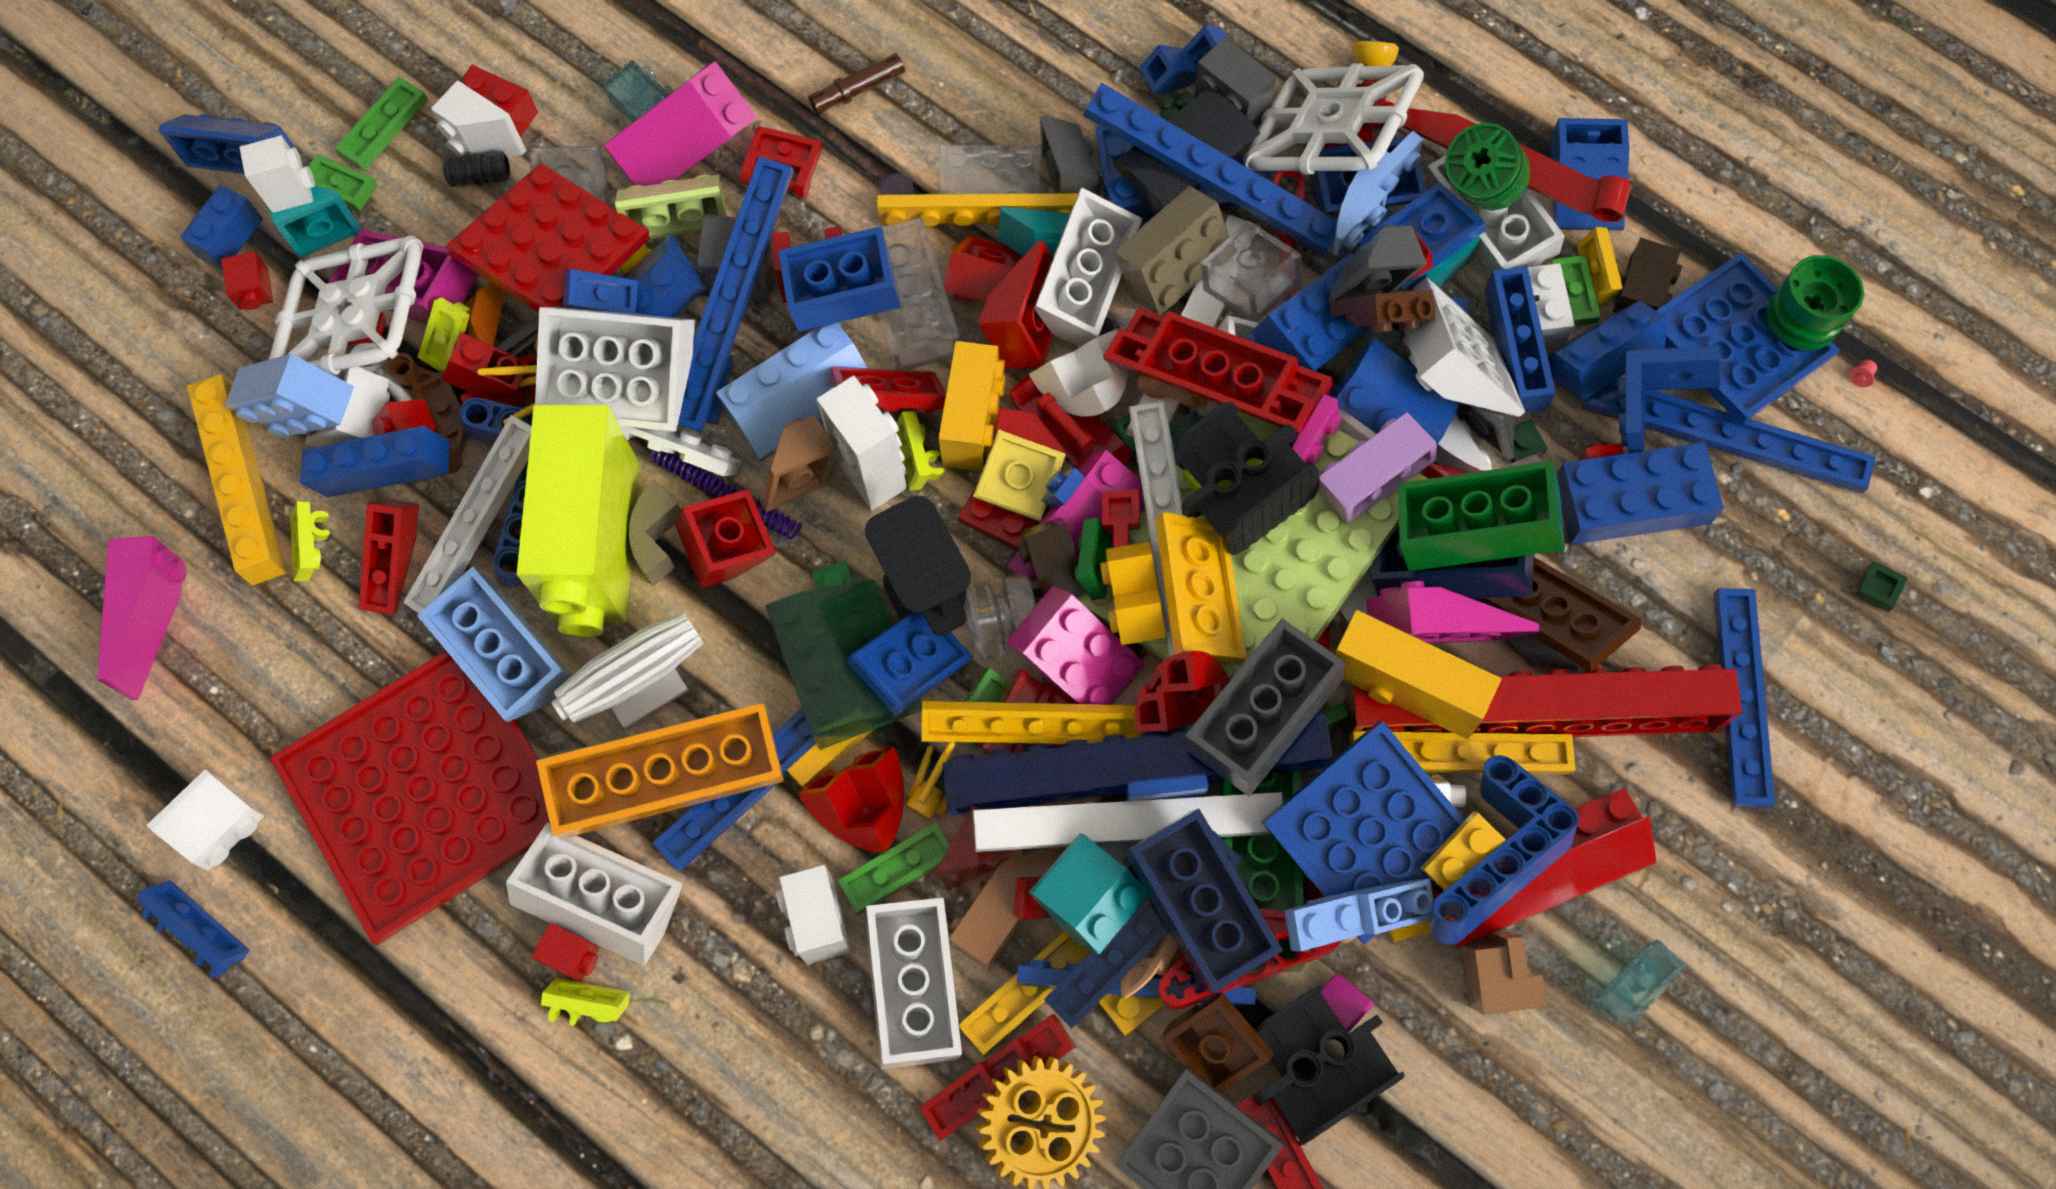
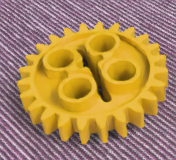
M1033 1056L1032 1066L1029 1068L1026 1062L1020 1059L1017 1064V1073L1005 1067L1003 1071L1007 1080L1003 1083L994 1078L991 1080L997 1090L995 1094H982L990 1104L989 1108L977 1109V1113L986 1118V1122L977 1125L976 1130L982 1134H987V1137L978 1144L983 1150L993 1149L986 1156V1161L991 1165L999 1162L996 1172L1001 1177L1010 1172L1009 1181L1013 1185L1017 1186L1023 1178L1024 1186L1027 1189H1033L1037 1180L1042 1189H1049L1050 1180L1054 1179L1059 1186L1063 1187L1065 1184L1064 1174L1069 1173L1075 1179L1079 1178L1075 1166L1080 1163L1089 1168L1091 1164L1085 1155L1087 1152L1099 1153L1100 1151L1092 1144L1093 1138H1101L1105 1135V1133L1095 1128V1124L1106 1120V1116L1094 1112V1109L1099 1107L1103 1101L1098 1097H1089L1096 1089V1086L1090 1082L1082 1084L1086 1074L1080 1070L1072 1074V1064L1065 1061L1058 1069V1060L1054 1057H1049L1044 1067L1042 1059L1038 1056ZM1027 1090H1032L1034 1094L1032 1104L1025 1109H1020L1018 1105L1020 1095ZM1064 1097H1070L1071 1106L1066 1114L1058 1115L1056 1112L1058 1102ZM1010 1114L1020 1115L1036 1121H1042L1045 1117L1054 1124L1073 1125L1074 1129L1069 1132L1047 1125H1040L1037 1129L1028 1122L1008 1121V1116ZM1018 1131H1025L1026 1139L1024 1144L1017 1149H1011L1010 1140L1012 1136ZM1062 1137L1063 1147L1061 1151L1055 1155H1049L1048 1149L1052 1140Z

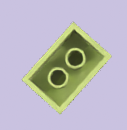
M699 175L693 179L680 181L666 180L660 184L647 186L633 185L627 189L617 190L615 205L617 212L626 215L647 228L650 239L667 237L669 234L675 236L702 231L705 214L727 216L719 175Z

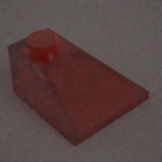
M973 805L935 871L939 886L945 891H949L996 869L1001 859L1007 862L1014 851L975 852L972 813L973 810L981 809Z

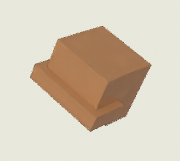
M1497 931L1488 935L1489 941L1470 943L1461 947L1470 1008L1486 1015L1547 1007L1543 975H1529L1523 937L1506 931Z

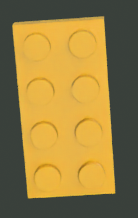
M1162 512L1155 518L1174 655L1189 651H1203L1213 656L1219 663L1241 664L1247 660L1232 559L1231 554L1227 550V543L1204 518H1187L1185 515Z

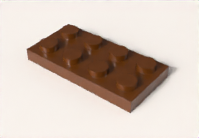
M1536 557L1533 560L1532 596L1474 599L1538 623L1539 631L1530 633L1531 636L1590 672L1641 629V618Z

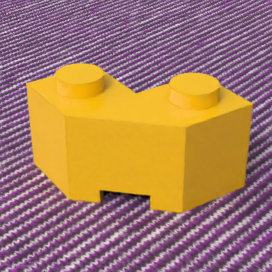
M1150 541L1106 549L1107 562H1102L1100 565L1104 585L1111 584L1115 610L1108 611L1111 632H1119L1121 645L1167 638Z

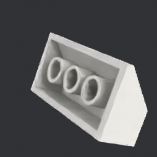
M1084 188L1079 190L1034 306L1035 311L1053 335L1079 348L1099 336L1122 275L1114 251L1139 230L1142 218Z
M548 822L506 881L510 905L549 923L551 922L642 966L647 964L663 938L682 889L681 882L579 836L559 839L553 836L551 825Z

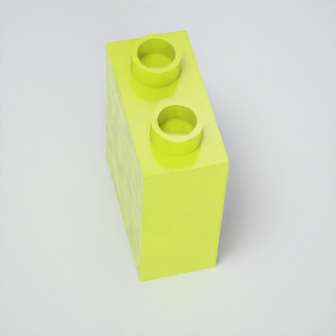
M534 405L517 576L539 602V607L546 611L554 623H558V631L574 637H597L603 634L604 623L627 622L632 560L629 524L637 499L639 462L609 405Z

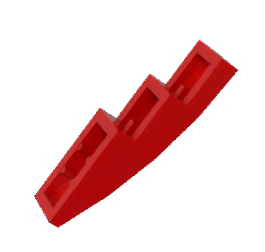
M1055 1014L1050 1015L1026 1034L1014 1039L986 1061L974 1066L918 1108L939 1141H942L980 1115L977 1113V1109L989 1108L990 1102L982 1094H995L997 1090L991 1082L993 1078L1002 1083L1007 1080L1003 1068L1007 1067L1014 1073H1017V1064L1020 1059L1031 1068L1033 1056L1041 1058L1045 1067L1049 1057L1060 1060L1074 1050L1076 1045Z

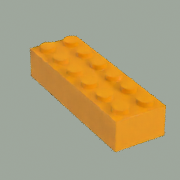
M764 703L536 760L552 834L559 839L784 782Z

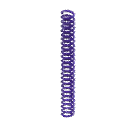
M651 451L650 460L652 463H656L659 467L662 466L664 470L668 469L669 473L674 472L675 476H680L682 480L686 479L687 483H692V486H697L700 490L703 489L705 493L709 492L710 496L718 498L725 496L727 493L728 495L737 493L736 486H733L731 489L730 483L724 486V479L719 481L718 476L713 478V473L707 475V470L701 472L700 467L695 469V465H689V463L683 462L678 458L677 453L672 455L663 451ZM760 499L755 501L757 508L759 507L758 511L761 516L764 509L762 504L760 505ZM778 509L773 512L772 510L764 512L762 518L764 525L769 526L771 530L774 529L776 533L780 532L781 536H787L789 540L793 539L802 528V523H798L795 533L789 536V533L796 525V519L790 522L787 531L783 533V530L790 521V516L783 520L784 512L778 515ZM771 514V516H770V518H769V521H768L767 523H765V520H766V519L769 517V515ZM777 517V519H776V521H775V525H774V526H771V523H772V522L775 520V518ZM782 522L781 528L778 530L777 527Z

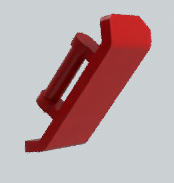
M1027 375L1009 390L1008 395L1016 408L1020 411L1034 412L1063 447L1066 454L1065 459L1078 471L1090 455L1104 450L1111 453L1124 466L1128 463L1133 452L1097 415L1085 417L1065 412L1056 403L1055 397L1050 392L1043 395L1039 391L1030 375Z

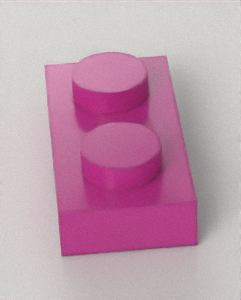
M1326 394L1322 396L1292 446V449L1308 466L1318 464L1324 451L1325 441L1329 435L1334 436L1339 429L1342 416L1339 414L1338 400Z

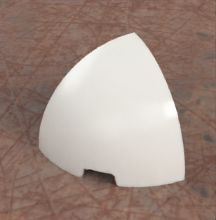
M1118 329L1096 337L1075 351L1049 361L1029 374L1032 381L1043 395L1050 392L1055 397L1056 403L1067 413L1086 417L1099 415L1111 409L1121 398L1128 376V369L1105 361L1103 358Z

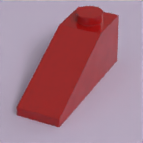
M386 498L367 503L359 610L390 615L396 614L417 538L418 503Z

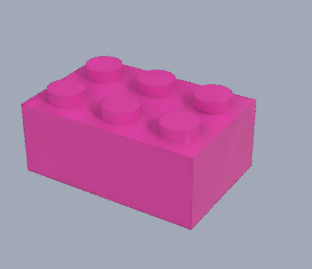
M1054 585L1005 642L1074 704L1111 705L1145 664L1126 645H1121L1120 639L1077 598Z

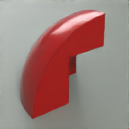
M1203 651L1179 653L1158 664L1155 667L1157 671L1152 676L1150 682L1143 686L1139 692L1135 709V732L1169 731L1197 722L1230 681L1222 665L1213 656Z
M894 746L886 747L856 756L850 766H846L840 771H833L832 769L826 771L804 787L798 795L811 815L825 829L839 839L864 850L886 852L898 832L904 807V781Z

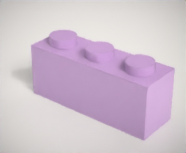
M1408 412L1398 419L1393 418L1387 421L1374 437L1368 441L1362 440L1357 443L1350 451V454L1339 462H1332L1322 470L1319 476L1320 495L1347 524H1350L1395 491L1399 483L1407 482L1436 461V441Z

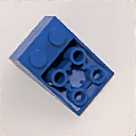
M1558 118L1549 139L1550 159L1593 179L1612 175L1628 180L1630 148L1627 119ZM1553 201L1554 222L1559 229L1593 230L1595 227H1604L1608 230H1624L1625 213L1623 219L1619 222H1604L1594 218L1591 214L1578 213Z

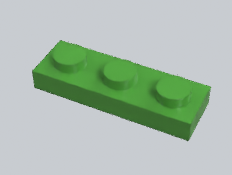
M398 77L334 149L339 156L365 171L427 102L428 99L425 93Z
M937 822L837 881L856 914L860 915L865 912L866 906L880 903L956 857V854Z

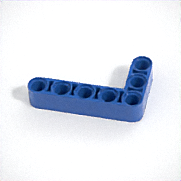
M482 398L468 399L460 408L462 428L469 438L494 444L505 426L503 421L523 408ZM533 413L521 420L532 426ZM480 414L485 416L486 420L482 423L474 424L469 421V418ZM528 461L516 480L494 556L496 578L501 585L510 588L523 584L517 576V572L506 573L501 568L509 561L518 563L520 540L513 538L511 534L522 526L524 505L521 503V500L525 497Z
M1497 755L1487 759L1484 763L1479 791L1481 797L1519 828V830L1434 900L1429 929L1433 938L1440 943L1447 945L1456 944L1464 939L1569 851L1573 845L1579 821L1577 812L1507 756ZM1499 871H1504V872H1507V873H1509V874H1502V873L1499 872ZM1471 894H1479L1483 897H1475ZM1447 916H1448V917L1454 918L1455 920H1454V921H1450V920H1446V919L1443 918V917H1447Z

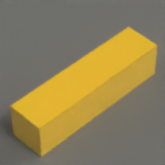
M856 707L787 769L789 775L803 789L814 779L830 770L873 731L872 723Z

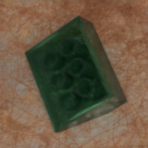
M874 579L802 591L765 605L812 736L820 750L922 711V700L920 699L895 717L846 662L851 654L892 627Z

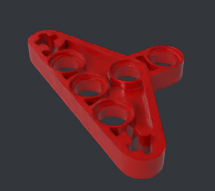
M1259 909L1277 941L1289 939L1285 911ZM1341 941L1309 949L1310 953H1307L1306 950L1298 951L1297 956L1293 959H1283L1277 954L1262 963L1259 971L1246 973L1215 993L1204 992L1195 977L1196 985L1201 993L1196 994L1195 986H1192L1183 991L1182 999L1177 1000L1174 994L1167 995L1166 991L1170 988V981L1175 980L1178 986L1185 985L1191 981V977L1187 973L1192 970L1182 955L1160 980L1158 988L1159 999L1169 1009H1183L1211 999L1220 992L1223 994L1327 956L1337 949Z

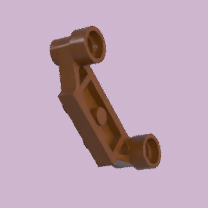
M399 353L393 359L389 358L386 363V371L394 382L401 384L404 389L413 390L417 399L425 400L437 429L435 433L450 441L448 473H456L462 466L461 457L468 436L464 433L461 423L460 408L462 405L452 385L442 381L444 371L435 373L419 367L411 356L405 353Z

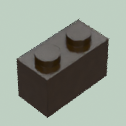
M1640 237L1631 253L1622 280L1623 289L1617 295L1612 312H1616L1640 300L1656 311L1672 300L1673 294L1667 292L1670 284L1675 285L1680 275L1682 265L1677 264L1681 250Z
M1062 518L1020 531L1022 542L1017 543V547L1023 564L1030 563L1033 576L1028 577V582L1034 598L1040 597L1042 599L1053 585L1072 594L1074 597L1087 593L1076 581L1075 567L1079 561L1068 525Z

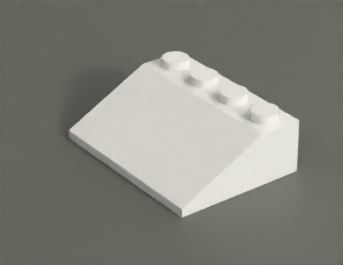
M1428 277L1423 279L1411 291L1433 289L1435 319L1420 321L1421 328L1403 330L1405 333L1403 341L1412 353L1409 359L1417 368L1418 373L1415 376L1418 382L1427 391L1434 389L1445 399L1520 417L1525 413V410L1495 339Z
M539 307L535 405H609L619 426L676 431L693 356L695 320L564 307Z

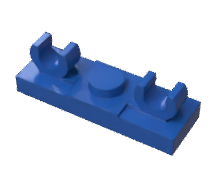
M171 880L141 890L137 900L145 906L142 911V917L148 919L156 916L159 919V923L156 926L158 932L168 929L180 942L198 953L195 958V965L201 966L209 963L212 966V971L209 974L211 979L223 975L227 972L230 965L245 959L249 949Z

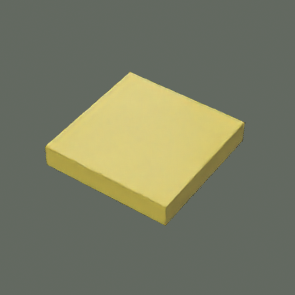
M998 430L973 497L974 499L1041 522L1047 505L1041 501L1048 491L1045 485L1057 471H1061L1066 454Z

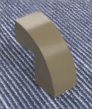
M655 479L638 498L629 524V540L632 553L652 586H655L675 568L669 556L655 541L676 524L681 512L678 503Z

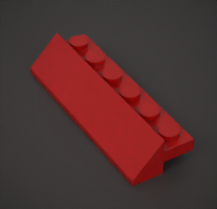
M1138 307L1126 330L1119 328L1103 355L1105 361L1218 404L1233 402L1237 406V411L1281 428L1291 424L1297 431V434L1303 430L1324 394L1328 395L1333 386L1332 377L1299 366L1298 359L1294 356L1167 311L1166 315L1162 316Z
M1626 788L1574 808L1578 814L1579 821L1573 845L1569 851L1464 939L1453 944L1454 948H1460L1654 865L1657 861L1650 815L1645 818L1641 816ZM1499 871V872H1501L1502 874H1509V873L1504 872V871ZM1435 883L1431 886L1434 899L1444 892ZM1471 894L1475 897H1483L1479 894ZM1447 916V917H1443V918H1445L1446 920H1450V921H1454V920H1455V919L1452 918V917H1448V916Z

